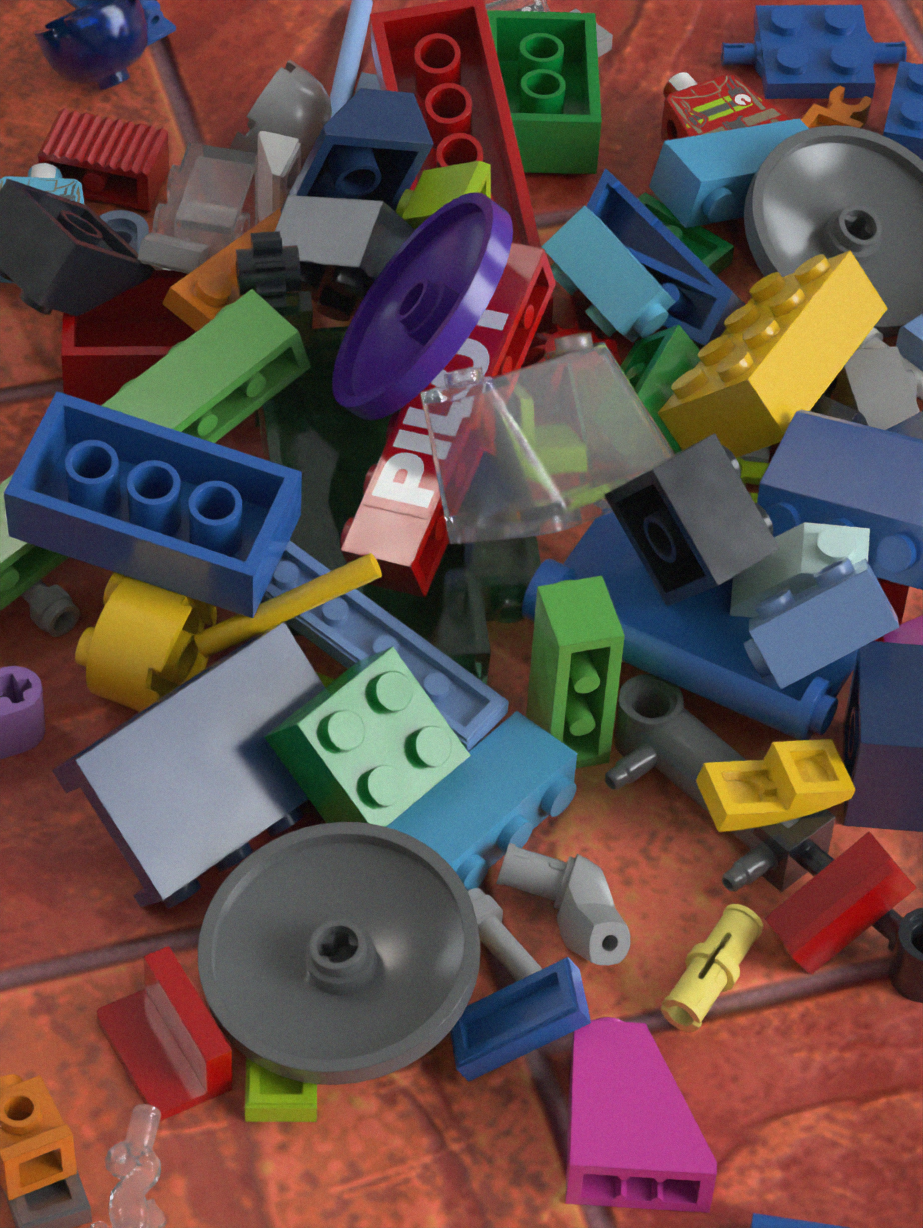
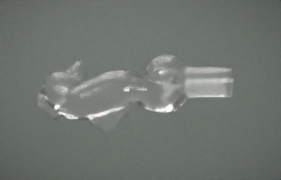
M139 1104L134 1107L125 1141L114 1144L108 1150L105 1157L107 1170L114 1177L121 1179L112 1189L109 1196L108 1213L112 1228H165L167 1222L163 1217L164 1212L157 1207L154 1198L146 1200L144 1196L157 1183L161 1174V1161L152 1150L161 1119V1112L152 1105ZM103 1221L93 1223L90 1228H109V1226Z

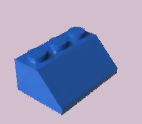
M803 409L796 411L759 485L757 504L766 511L772 522L773 537L804 522L870 528L868 563L877 578L923 590V440Z

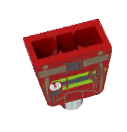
M682 72L674 75L666 83L663 90L664 97L666 98L664 100L661 139L663 143L667 140L790 120L787 115L734 75L725 74L698 84L688 73Z

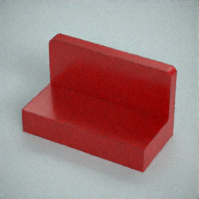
M869 831L764 919L785 944L784 949L812 975L917 887Z
M169 946L143 956L145 989L102 1006L97 1010V1023L155 1121L167 1119L232 1090V1050Z

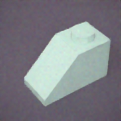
M804 522L774 537L780 547L779 550L733 577L730 615L752 618L757 616L758 614L754 607L761 601L785 589H790L793 596L817 584L813 576L818 571L843 558H849L852 565L865 558L868 562L870 528Z

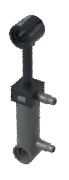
M652 674L638 675L629 679L620 689L614 729L615 747L623 758L618 760L615 766L606 772V784L611 789L618 790L627 783H633L655 767L710 814L696 783L703 764L747 760L683 707L682 691L677 685ZM827 809L786 822L730 831L750 848V851L735 861L732 868L722 875L724 887L729 891L735 892L744 885H750L762 876L777 890L782 892L806 873H810L814 877L834 861L828 855L835 816ZM923 908L906 914L904 918L891 909L872 925L875 930L889 941L888 949L892 952L888 975L891 985L900 995L908 1000L923 1003Z

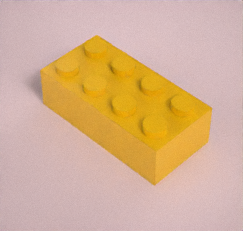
M850 250L829 259L824 254L814 256L800 265L792 274L782 277L779 272H775L762 278L752 286L749 291L752 298L746 305L740 307L725 319V331L720 337L712 340L699 351V363L694 369L683 374L672 384L671 389L674 393L658 412V415L682 450L715 433L721 445L727 447L737 458L781 442L795 412L801 409L811 410L888 309Z

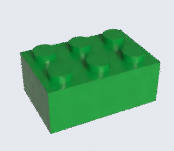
M487 10L524 172L597 174L602 120L596 14Z

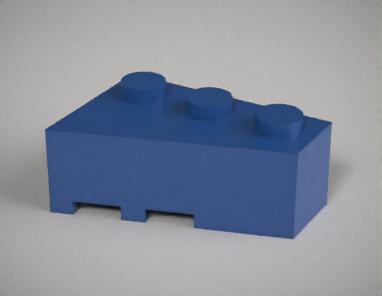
M605 168L586 207L612 231L676 301L667 310L669 313L668 318L659 330L662 331L679 324L695 345L702 349L709 342L720 337L725 331V319L746 304Z

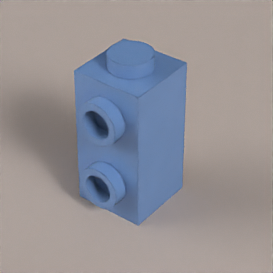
M849 558L838 560L821 569L813 576L817 583L816 585L795 596L792 595L790 589L782 590L764 599L754 607L758 615L749 620V632L752 639L746 641L744 647L761 678L772 673L780 689L900 627L897 615L866 558L852 565Z

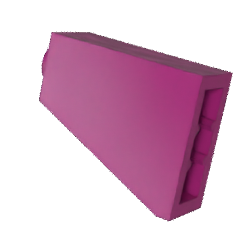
M603 1017L591 1020L590 1024L573 1031L569 1067L565 1204L710 1213L717 1175V1161L646 1023L623 1022L616 1018Z

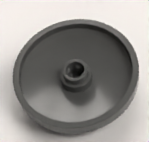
M832 125L809 128L786 138L769 153L753 176L748 187L744 206L746 237L752 255L762 274L766 277L769 274L779 272L784 277L794 273L800 265L814 256L824 254L829 259L850 250L888 308L874 328L883 334V338L897 336L899 328L923 313V160L890 138L851 126Z
M361 822L325 823L305 827L272 840L248 856L229 874L211 900L203 919L198 943V969L209 1009L218 1027L237 1050L252 1062L282 1077L300 1082L326 1085L351 1084L376 1079L408 1066L429 1052L452 1030L467 1007L476 985L480 967V937L474 907L460 877L437 852L425 843L403 832L376 824Z

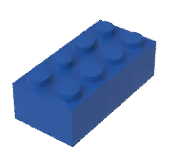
M57 391L4 491L9 537L254 618L301 516L302 472Z

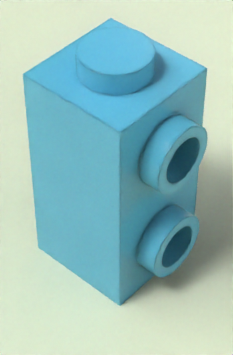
M585 205L541 246L554 261L550 267L555 280L570 295L578 289L583 292L593 303L585 312L608 337L618 331L633 343L639 336L644 338L653 334L664 324L669 315L667 310L676 302L612 231Z

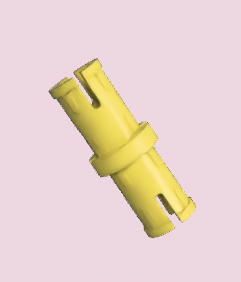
M740 904L728 905L706 941L694 945L685 959L686 971L670 995L665 997L662 1002L661 1012L670 1024L686 1032L697 1031L719 994L732 989L740 976L738 965L754 941L763 932V922L753 910Z

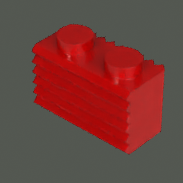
M63 108L59 111L38 153V164L48 163L54 165L60 170L62 178L76 179L81 182L83 198L151 211L155 197H158L162 182L165 181V176L168 175V132L163 127L156 130L152 125L148 126L141 123L134 125L131 121L124 124L120 119H117L113 122L109 117L102 119L98 114L94 115L87 112L79 114L76 110L70 113L67 109Z

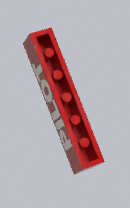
M517 243L511 244L508 260L498 286L470 336L436 378L415 398L403 406L401 411H396L391 416L386 432V446L378 464H373L369 468L364 480V497L355 518L351 517L345 523L340 538V549L347 563L369 553H372L376 558L382 577L367 584L426 597L556 285L545 249Z

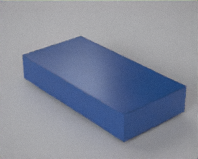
M566 957L468 1005L450 1031L456 1069L468 1082L590 1024L591 1019L580 969L569 957Z

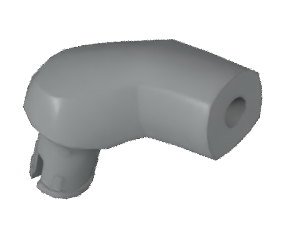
M512 843L508 844L496 884L502 886L504 884L554 901L553 908L558 909L556 919L560 934L568 949L597 965L609 966L619 964L628 953L631 936L628 926L616 910L608 883L601 868L579 854L575 858L569 856L567 862L516 847Z

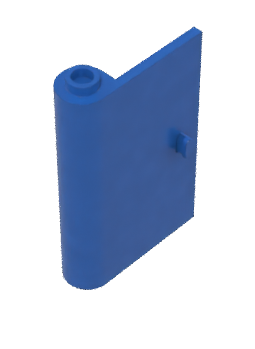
M608 502L599 512L566 561L562 564L550 558L546 559L539 566L529 583L523 600L522 615L524 618L534 622L537 586L555 584L563 580H579L602 576L625 634L623 662L800 741L809 740L814 732L823 735L827 731L838 707V699L836 697L854 670L858 649L780 689L772 673L761 678L744 647V643L752 639L749 632V620L752 617L730 615L733 577L714 588L667 607Z

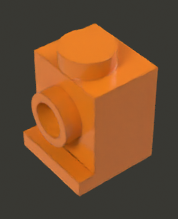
M15 1074L0 1077V1184L8 1201L77 1174L73 1133L68 1123H64L41 1075L25 1081Z

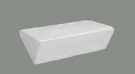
M260 131L258 134V217L260 222L283 206L301 171V143H299L298 138L267 131Z

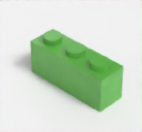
M602 576L579 580H563L555 584L537 586L526 716L577 753L576 769L610 763L625 634Z

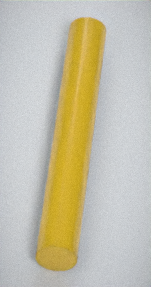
M369 553L261 603L254 618L237 614L196 633L194 639L198 650L204 658H207L382 577L379 564L374 555Z

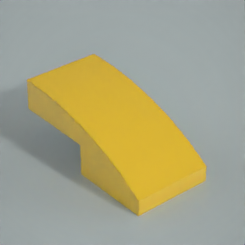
M832 739L772 742L764 760L704 763L696 779V783L718 832L763 827L807 816L851 799L856 791Z

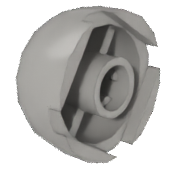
M288 60L286 67H281L276 72L246 117L249 118L247 127L250 130L245 136L237 132L229 148V155L246 167L258 172V134L260 131H267L298 138L299 143H301L302 166L323 126L332 117L330 97L322 83L307 70L292 60Z

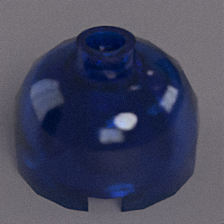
M98 0L47 23L44 30L33 32L44 57L51 68L60 76L76 84L97 82L100 90H105L131 78L127 68L142 57L148 44L149 28L139 0H117L108 6Z

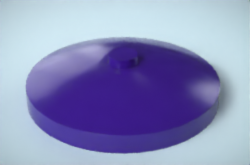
M473 192L464 194L453 199L432 214L401 245L366 293L341 343L332 378L333 394L340 405L364 420L372 421L386 417L415 398L452 360L486 310L505 269L513 236L512 220L507 210L483 193Z

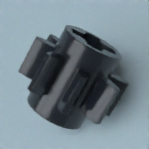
M280 231L250 233L251 247L249 249H236L235 251L239 296L245 295L253 289L273 308H286V292L301 291L298 246H282Z

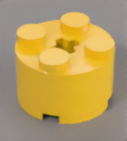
M114 572L105 588L103 597L104 608L96 627H88L81 635L75 653V661L77 664L86 667V683L91 693L141 712L206 668L209 657L204 658L195 643L194 635L204 630V624L216 625L217 611L214 605Z

